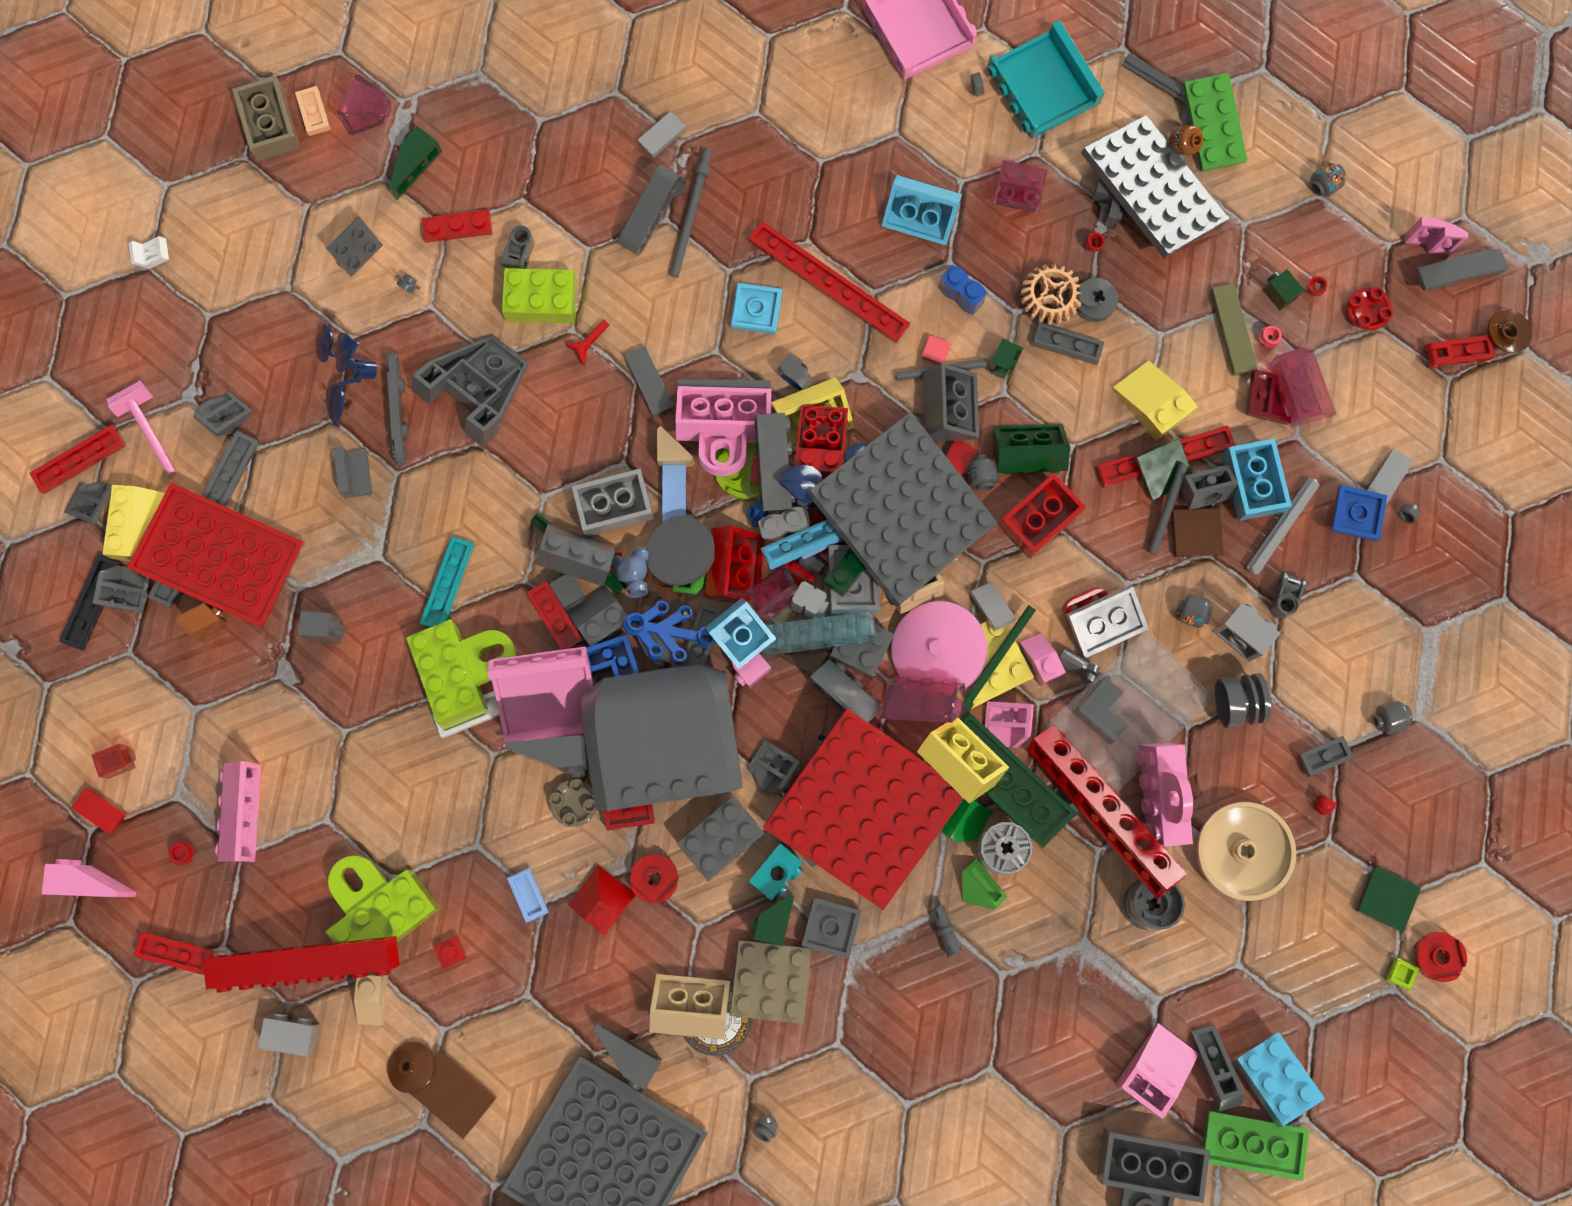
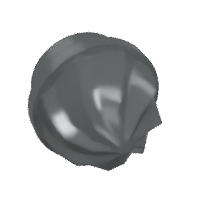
M763 1115L755 1121L753 1133L756 1137L765 1142H770L772 1138L776 1137L778 1124L774 1117Z

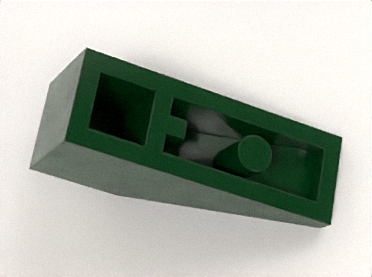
M416 126L405 135L400 147L389 190L396 200L408 190L442 152L438 142L419 126Z

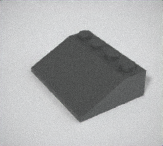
M581 735L504 743L506 749L527 759L567 773L575 779L587 778L588 773H590L585 739Z

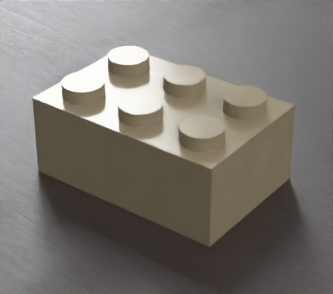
M276 76L232 89L249 149L258 161L301 149L285 90Z

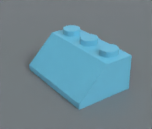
M897 175L892 185L882 227L947 245L962 194Z

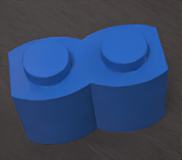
M951 265L941 276L939 283L940 291L949 299L956 300L958 306L963 311L974 315L985 301L987 295L985 288L977 281L969 279L966 272L955 265Z

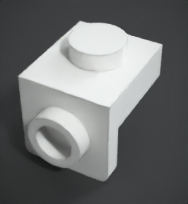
M158 236L144 244L134 241L128 243L132 264L151 269L169 260L166 239Z

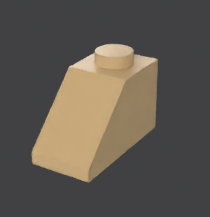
M368 974L366 977L356 978L354 1005L357 1024L383 1026L388 975L376 976L375 974Z

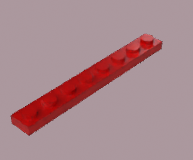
M763 221L760 222L748 238L751 244L896 344L910 327V322Z

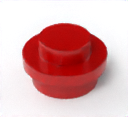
M187 841L175 842L169 849V858L176 865H186L194 857V848Z

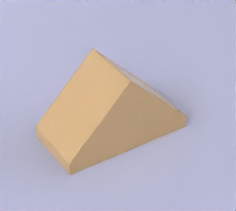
M660 426L657 429L658 466L686 465V467H692L695 464L694 457Z

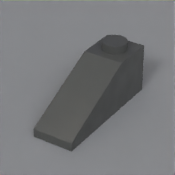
M598 1022L594 1030L623 1077L628 1079L626 1083L637 1090H640V1088L646 1089L662 1060Z
M1212 1025L1191 1031L1208 1088L1218 1111L1242 1105L1245 1092L1216 1026Z

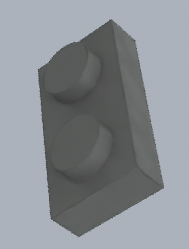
M1344 736L1298 754L1307 777L1354 758Z

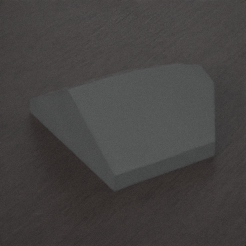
M226 392L223 396L209 399L199 405L196 412H194V418L215 436L234 434L252 414V410L231 392Z
M104 482L87 485L84 483L79 484L64 513L92 525L95 524L110 496L111 485Z
M117 565L98 572L92 604L114 610L142 613L149 582L137 572Z
M765 740L748 765V770L751 772L759 789L767 794H773L786 789L802 763Z

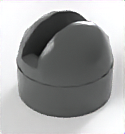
M1408 503L1400 509L1398 515L1404 522L1413 524L1419 518L1421 512L1416 504Z

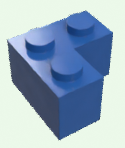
M627 634L587 648L592 676L613 669L615 676L640 673Z

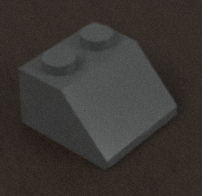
M606 586L567 612L590 647L611 640L624 631L623 621L627 616Z

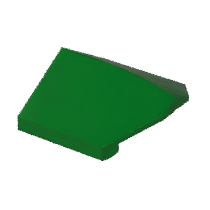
M963 799L941 830L944 835L956 842L976 841L992 812L975 800L968 803Z

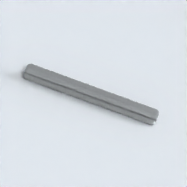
M1308 478L1291 501L1292 506L1282 514L1246 567L1251 574L1258 575L1319 488L1320 484L1316 479Z

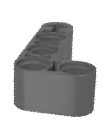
M660 165L654 172L624 227L618 244L634 254L640 255L648 244L672 198H678L684 191L686 179Z

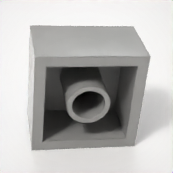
M1242 602L1231 609L1212 632L1250 662L1263 656L1281 633L1276 630L1277 627L1274 623L1267 619H1262L1253 606Z

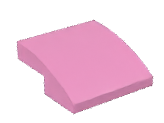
M1421 217L1405 234V243L1427 245V254L1451 255L1468 238V233L1449 222L1430 217Z

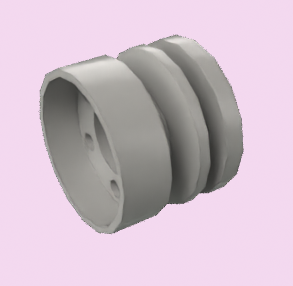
M1001 822L987 827L980 834L976 843V854L980 863L988 871L995 874H1013L1021 871L1029 863L1032 856V842L1029 834L1021 826L1011 822ZM1009 843L1008 848L1011 852L1003 854V848L1000 845Z

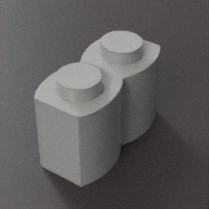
M802 507L787 509L781 515L771 514L765 516L758 522L762 538L771 543L812 526L808 512Z

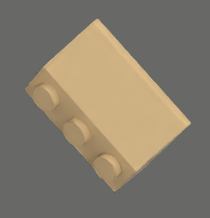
M656 974L650 1009L649 1032L724 1039L730 981Z

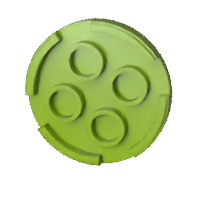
M747 442L746 462L740 471L729 476L715 475L719 486L734 498L741 500L760 498L759 486L750 485L751 462L753 458H757L756 443ZM725 448L718 449L715 454L716 461L720 463L727 462L730 452Z

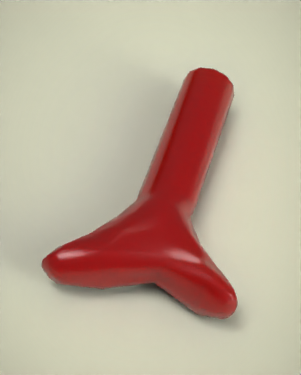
M603 319L583 341L568 342L566 346L576 351L580 362L585 365L588 348L610 325Z

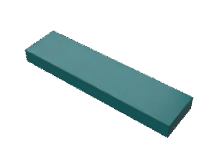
M451 536L419 625L430 628L448 620L473 552L474 543Z

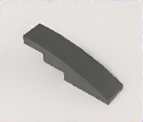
M1500 248L1440 261L1417 268L1415 272L1422 290L1425 291L1457 286L1462 282L1479 280L1486 275L1500 274L1508 270V266Z

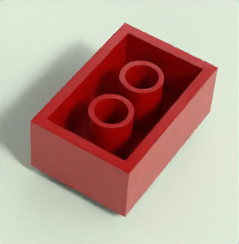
M1053 473L1003 517L999 526L1031 559L1084 511L1086 506Z

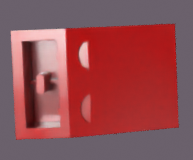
M801 405L795 467L799 465L812 466L821 473V481H823L844 464L848 408Z

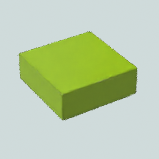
M1394 957L1385 980L1407 991H1411L1420 968Z

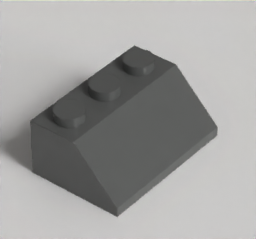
M939 363L924 371L925 430L930 437L943 442L978 439L977 373L945 363Z
M548 524L535 564L603 586L616 546Z
M829 659L810 677L809 683L841 713L848 707L870 723L882 710L880 706L882 702L874 694L870 693L868 695L863 691L862 688L864 686L855 677L850 679L844 673L846 669L838 661L833 663Z

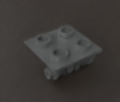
M358 216L326 249L335 258L336 263L352 277L383 244Z

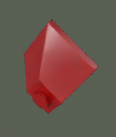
M597 866L568 905L603 935H607L636 895L600 866Z

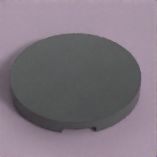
M687 516L671 518L660 524L651 534L646 546L649 553L647 565L652 574L667 585L693 584L700 580L713 564L715 558L714 537L710 530L695 518Z

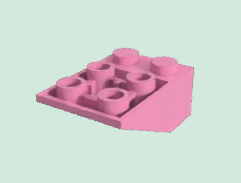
M1157 1023L1115 1084L1152 1113L1163 1119L1177 1099L1199 1054Z

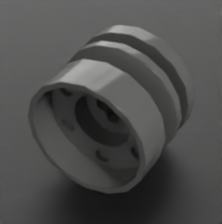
M1262 674L1243 675L1240 682L1235 676L1216 680L1214 691L1215 704L1222 726L1225 728L1243 726L1245 721L1250 725L1257 724V722L1260 724L1269 722L1271 718V698L1267 682Z
M1138 880L1125 891L1122 905L1124 914L1131 924L1136 928L1149 931L1169 929L1176 925L1183 916L1185 901L1183 893L1177 885L1157 900L1142 881ZM1147 900H1151L1152 909H1149V905L1146 903Z

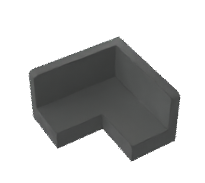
M1110 674L1098 683L1073 712L1109 745L1115 743L1118 740L1117 737L1127 727L1109 711L1112 705L1124 693L1111 681L1113 677Z

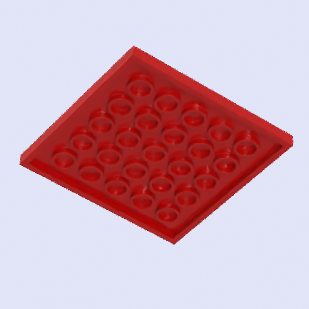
M847 707L767 819L763 828L884 910L964 798L930 764Z

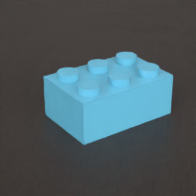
M1275 439L1232 446L1222 454L1224 466H1230L1238 481V486L1232 498L1238 521L1284 513L1292 506Z
M1279 1032L1233 1061L1278 1128L1285 1126L1325 1100Z

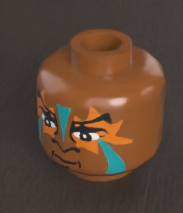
M1180 125L1174 128L1169 138L1171 150L1178 155L1188 156L1199 152L1203 145L1201 129L1194 125Z

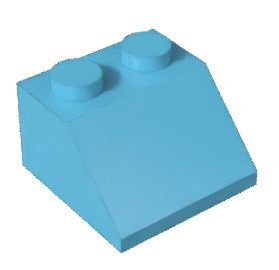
M743 598L739 599L705 627L738 669L776 639Z

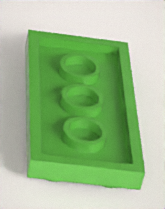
M1229 73L1184 82L1183 88L1191 125L1199 127L1203 134V145L1200 151L1197 152L1201 172L1246 163L1247 155Z
M1207 1110L1203 1147L1210 1150L1208 1164L1303 1181L1309 1129L1287 1124L1278 1128L1271 1121Z

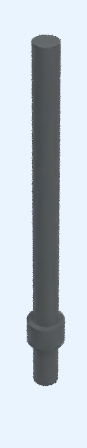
M707 148L703 149L700 164H697L695 170L696 179L670 276L678 278L703 184L705 178H708L710 171L708 166L712 150Z

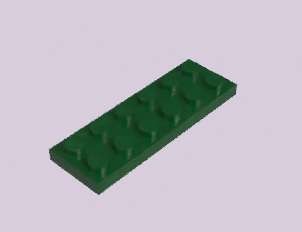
M970 713L962 722L1009 767L997 784L984 794L1016 825L1021 826L1029 834V837L1043 849L1077 813Z

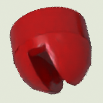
M1098 232L1091 233L1085 240V248L1090 252L1099 251L1104 247V237Z
M1315 276L1309 280L1308 291L1311 295L1321 296L1325 293L1327 289L1325 278ZM1316 283L1320 284L1319 291H1315Z
M1320 794L1315 801L1316 811L1322 815L1330 814L1337 805L1333 800Z

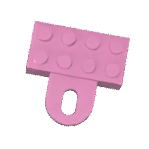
M678 386L676 441H699V462L708 473L716 476H729L737 473L746 462L747 442L756 443L754 415L771 413V389ZM720 448H725L730 452L729 460L725 463H720L715 459L716 451Z
M1169 742L1139 745L1140 750L1137 753V759L1142 771L1139 783L1141 789H1143L1144 799L1141 801V808L1145 814L1146 821L1144 824L1153 837L1163 846L1193 844L1191 828L1193 796L1187 779L1185 745Z

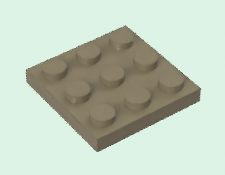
M738 940L729 1016L804 1024L812 949Z

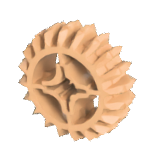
M1054 263L1051 269L1045 264L1042 270L1037 267L1034 269V274L1029 273L1027 275V280H1024L1022 284L1024 289L1021 290L1020 295L1023 296L1021 303L1027 305L1024 309L1025 312L1032 311L1031 319L1038 316L1039 323H1042L1045 319L1048 325H1051L1053 320L1059 325L1062 319L1067 322L1070 316L1076 315V309L1081 306V302L1076 299L1081 294L1078 292L1081 285L1077 284L1079 281L1078 277H1071L1073 274L1072 270L1066 273L1064 272V266H1061L1059 270L1056 269L1057 266ZM1039 284L1042 294L1036 299L1034 287ZM1067 290L1069 303L1065 306L1062 295Z

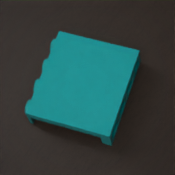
M1060 20L1052 23L1049 32L998 58H995L993 54L989 57L987 65L989 76L996 80L1000 94L1007 98L1011 112L1018 116L1021 121L1022 130L1028 133L1031 139L1101 104L1105 92Z

